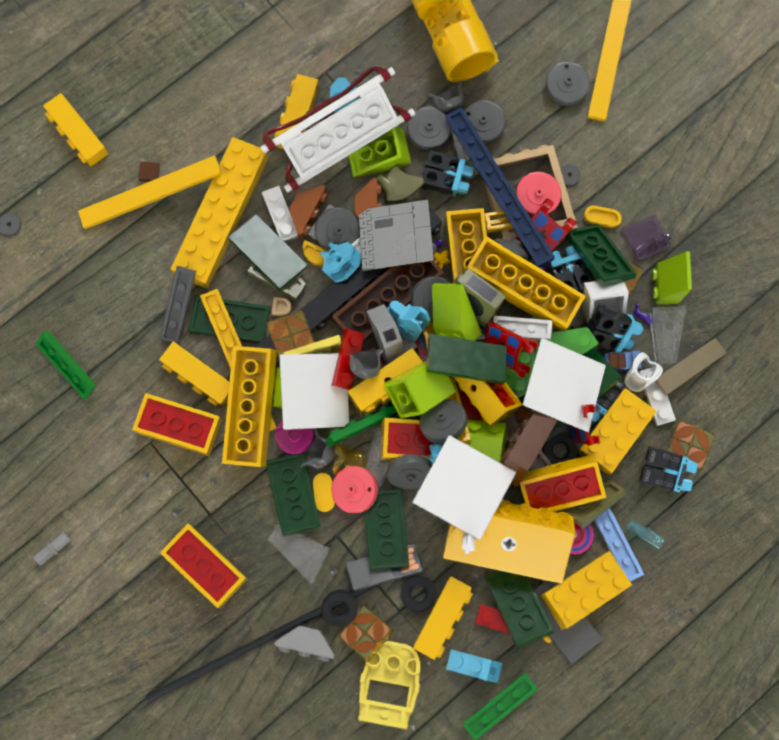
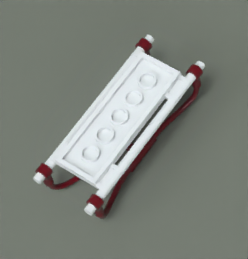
M374 66L368 69L337 96H332L306 112L304 116L264 133L262 140L265 144L261 146L264 154L268 151L272 152L277 148L276 146L281 144L291 160L285 173V179L288 184L284 188L287 193L291 190H297L304 182L399 124L406 123L412 119L411 117L415 115L414 110L411 108L407 111L402 107L391 105L379 84L390 80L391 76L395 74L392 67L383 69L381 66ZM376 71L379 74L376 77L369 80L368 82L351 91L372 72ZM360 96V98L356 101L352 102L351 104L334 113L333 115H330V113H332L333 111L337 110L338 108L347 104L351 100ZM324 118V120L321 121L320 123H318V124H316L315 126L311 127V128L308 129L307 131L301 133L302 130L306 129V128L309 127L310 125H312V124H314L315 122L319 121L320 119ZM295 125L274 139L269 137V135ZM292 166L295 167L300 177L294 179L290 175Z

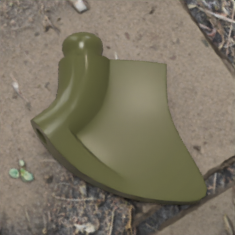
M395 166L386 177L383 174L377 177V183L386 192V201L391 202L403 201L411 197L425 183L423 178L408 175L398 166Z

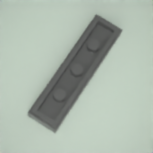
M177 266L160 335V340L180 343L196 270Z

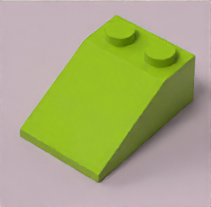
M396 126L350 154L349 160L353 177L357 178L391 171L395 166L401 168L411 164L404 130Z
M684 252L661 261L652 269L651 278L655 281L652 297L655 298L656 304H679L692 290L690 252Z
M434 283L432 285V304L435 334L471 341L478 339L482 333L463 284Z
M468 420L467 428L471 443L466 445L500 462L504 455L507 441L506 423L498 422L489 425L485 421Z

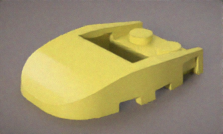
M383 641L378 643L377 647L367 657L360 679L359 721L407 729L420 687V660L417 652L412 647L402 643ZM370 680L409 687L406 707L366 700Z

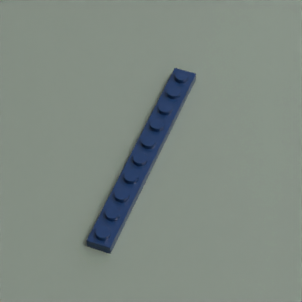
M462 107L446 115L445 118L535 265L540 268L554 260L553 253Z

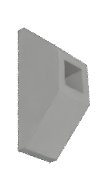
M383 304L366 311L378 346L384 349L382 356L385 365H388L404 354L397 325Z
M298 626L275 641L274 646L279 647L278 651L290 653V649L298 651L300 656L309 657L310 654L318 655V660L329 662L330 658L334 659L335 656L320 630L304 626Z

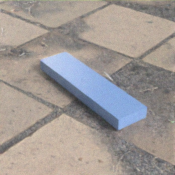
M607 509L594 520V523L608 550L631 582L643 576L644 573L611 509Z

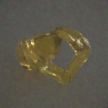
M337 443L334 445L335 453L339 459L334 462L332 467L333 474L337 475L339 471L349 466L366 467L367 460L362 452L346 448L342 444Z

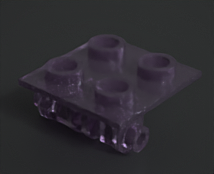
M656 214L622 228L638 262L672 247L669 242L671 235L664 232Z

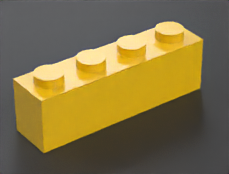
M297 74L296 79L292 80L290 86L292 92L285 101L286 111L285 113L282 112L280 117L281 125L298 119L313 109L319 90L318 79ZM295 125L275 132L274 138L286 132ZM281 144L277 146L279 148L284 149Z
M62 93L43 105L47 111L45 116L51 123L54 121L58 125L55 127L61 136L66 135L68 138L66 142L72 150L75 148L78 150L77 156L83 163L87 162L92 167L108 155L106 148Z
M172 342L159 359L163 364L161 367L170 374L172 371L178 375L176 378L185 385L187 382L193 386L192 390L200 396L204 393L209 397L207 400L214 406L219 404L224 407L228 401L230 382L178 344Z
M451 576L449 577L413 646L415 650L434 660L436 656L438 658L441 657L445 649L442 646L445 639L449 640L454 632V629L451 628L454 621L459 622L464 612L461 610L463 604H468L473 595L470 592L472 587Z

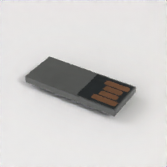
M408 545L410 567L370 570L369 556L347 562L346 566L353 591L422 573L415 545Z

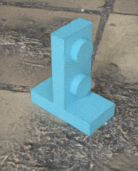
M451 649L446 669L498 683L503 663Z

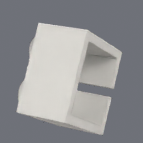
M598 281L584 283L583 295H585L582 311L587 323L590 319L592 320L591 317L599 304L606 306L609 310L626 314L628 290L624 282L604 287Z

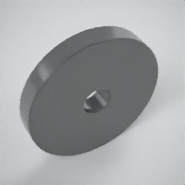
M567 164L560 168L565 186H573L578 183L581 174L575 165Z
M5 214L0 218V232L2 234L12 236L19 232L21 221L16 215Z

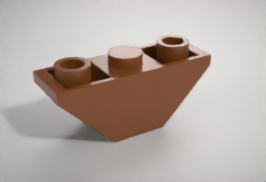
M373 178L355 195V216L358 221L359 215L365 210L381 207V202H377V196H381V185H377V178Z
M321 185L297 193L289 211L298 239L302 240L304 235H308L312 220H316L319 215L321 203L324 204L328 198L326 186Z

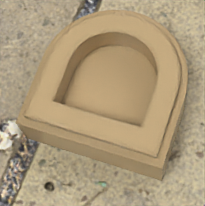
M274 297L272 317H287L292 311L290 301L286 298Z

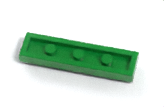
M48 330L42 332L36 346L84 400L89 398L97 385Z
M385 405L378 409L379 412L374 415L370 412L362 417L363 420L359 422L353 420L346 424V428L342 430L340 428L329 432L330 436L325 442L328 447H331L381 423L384 418L394 417L398 413L395 406L389 407V405Z
M523 673L464 721L462 725L472 738L477 740L537 691L538 688L527 674Z

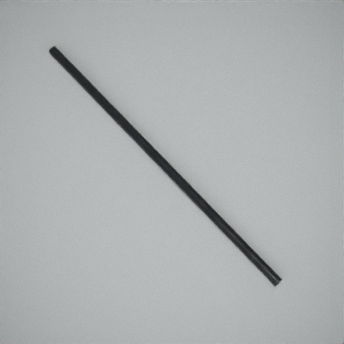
M382 584L358 591L352 590L349 593L356 598ZM338 601L334 603L332 609L344 604L345 602ZM321 606L145 695L147 701L151 702L322 615Z

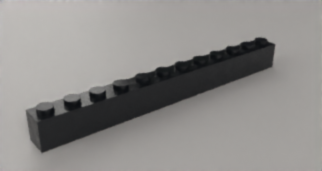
M429 207L431 235L435 236L441 231L442 220ZM361 259L360 266L347 280L338 283L333 282L293 315L302 314L308 329L292 333L288 325L289 323L286 321L285 327L287 326L289 331L288 336L273 340L272 333L255 348L277 350L275 342H284L281 340L290 338L294 345L293 348L296 349L297 347L293 339L295 335L309 330L312 338V334L315 331H321L327 326L326 322L336 312L391 267L363 271ZM278 351L276 355L275 368L280 365V356L278 354Z

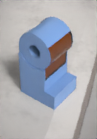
M640 350L606 353L603 355V358L617 372H626L631 369L634 359L640 354ZM641 363L638 365L637 371L641 368Z

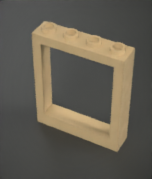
M541 145L537 149H524L516 154L507 153L500 158H495L494 160L500 168L548 156L554 178L561 188V202L566 215V219L555 222L562 227L568 218L575 220L553 145ZM485 184L492 212L502 211ZM505 216L494 218V220L505 218ZM577 223L570 231L578 228ZM509 230L498 231L501 239L511 240L512 237L515 238L517 235L515 231L510 233Z

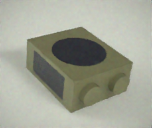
M468 268L464 274L461 272L458 274L454 284H463L476 320L485 328L496 315L506 296Z

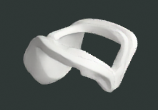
M641 352L634 359L631 369L625 376L624 383L629 390L641 392L661 376L663 368L658 363L650 361L649 356ZM643 360L648 365L655 367L654 373L648 378L641 376L637 371L638 365Z

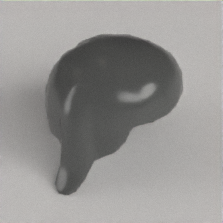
M462 80L459 81L457 87L442 94H427L432 98L437 109L450 113L462 106L464 101V94L461 88Z
M380 348L375 353L362 351L352 355L348 354L350 356L349 366L352 373L362 379L376 377L380 372V357L384 349Z
M315 428L316 438L307 454V461L300 467L308 465L319 469L328 465L334 457L335 446L328 447L325 442L328 437L320 434L317 428Z

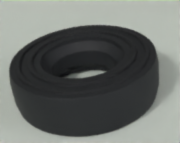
M556 433L546 439L542 452L553 465L576 459L578 448L572 437L564 433ZM561 443L567 447V455L565 457L558 458L553 454L555 444Z
M421 575L408 578L401 588L402 602L412 611L420 612L427 610L436 599V588L433 582ZM419 585L425 588L426 597L424 600L415 601L412 599L411 589L414 586Z
M334 590L323 599L321 610L324 619L329 624L345 626L356 617L358 606L351 593L345 590ZM338 601H343L347 604V610L341 615H336L332 612L333 604Z

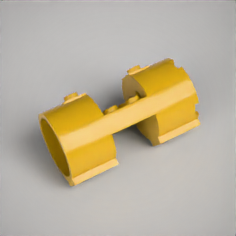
M411 0L418 17L425 22L433 40L432 47L449 81L459 82L471 79L483 72H488L499 62L497 52L471 0Z

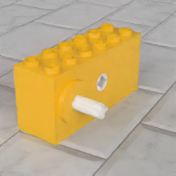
M501 500L481 539H477L449 523L443 558L562 584L575 536L573 516L565 512L555 513L546 508L536 509L531 508L527 504L517 505L512 504L508 500Z

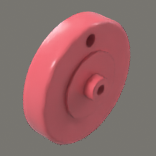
M533 172L524 176L518 183L515 193L531 217L545 199L548 198L554 203L546 212L547 215L556 210L561 200L559 183L554 177L544 172Z
M346 467L339 471L333 480L332 497L341 510L348 513H362L368 510L376 501L378 495L376 478L364 467Z

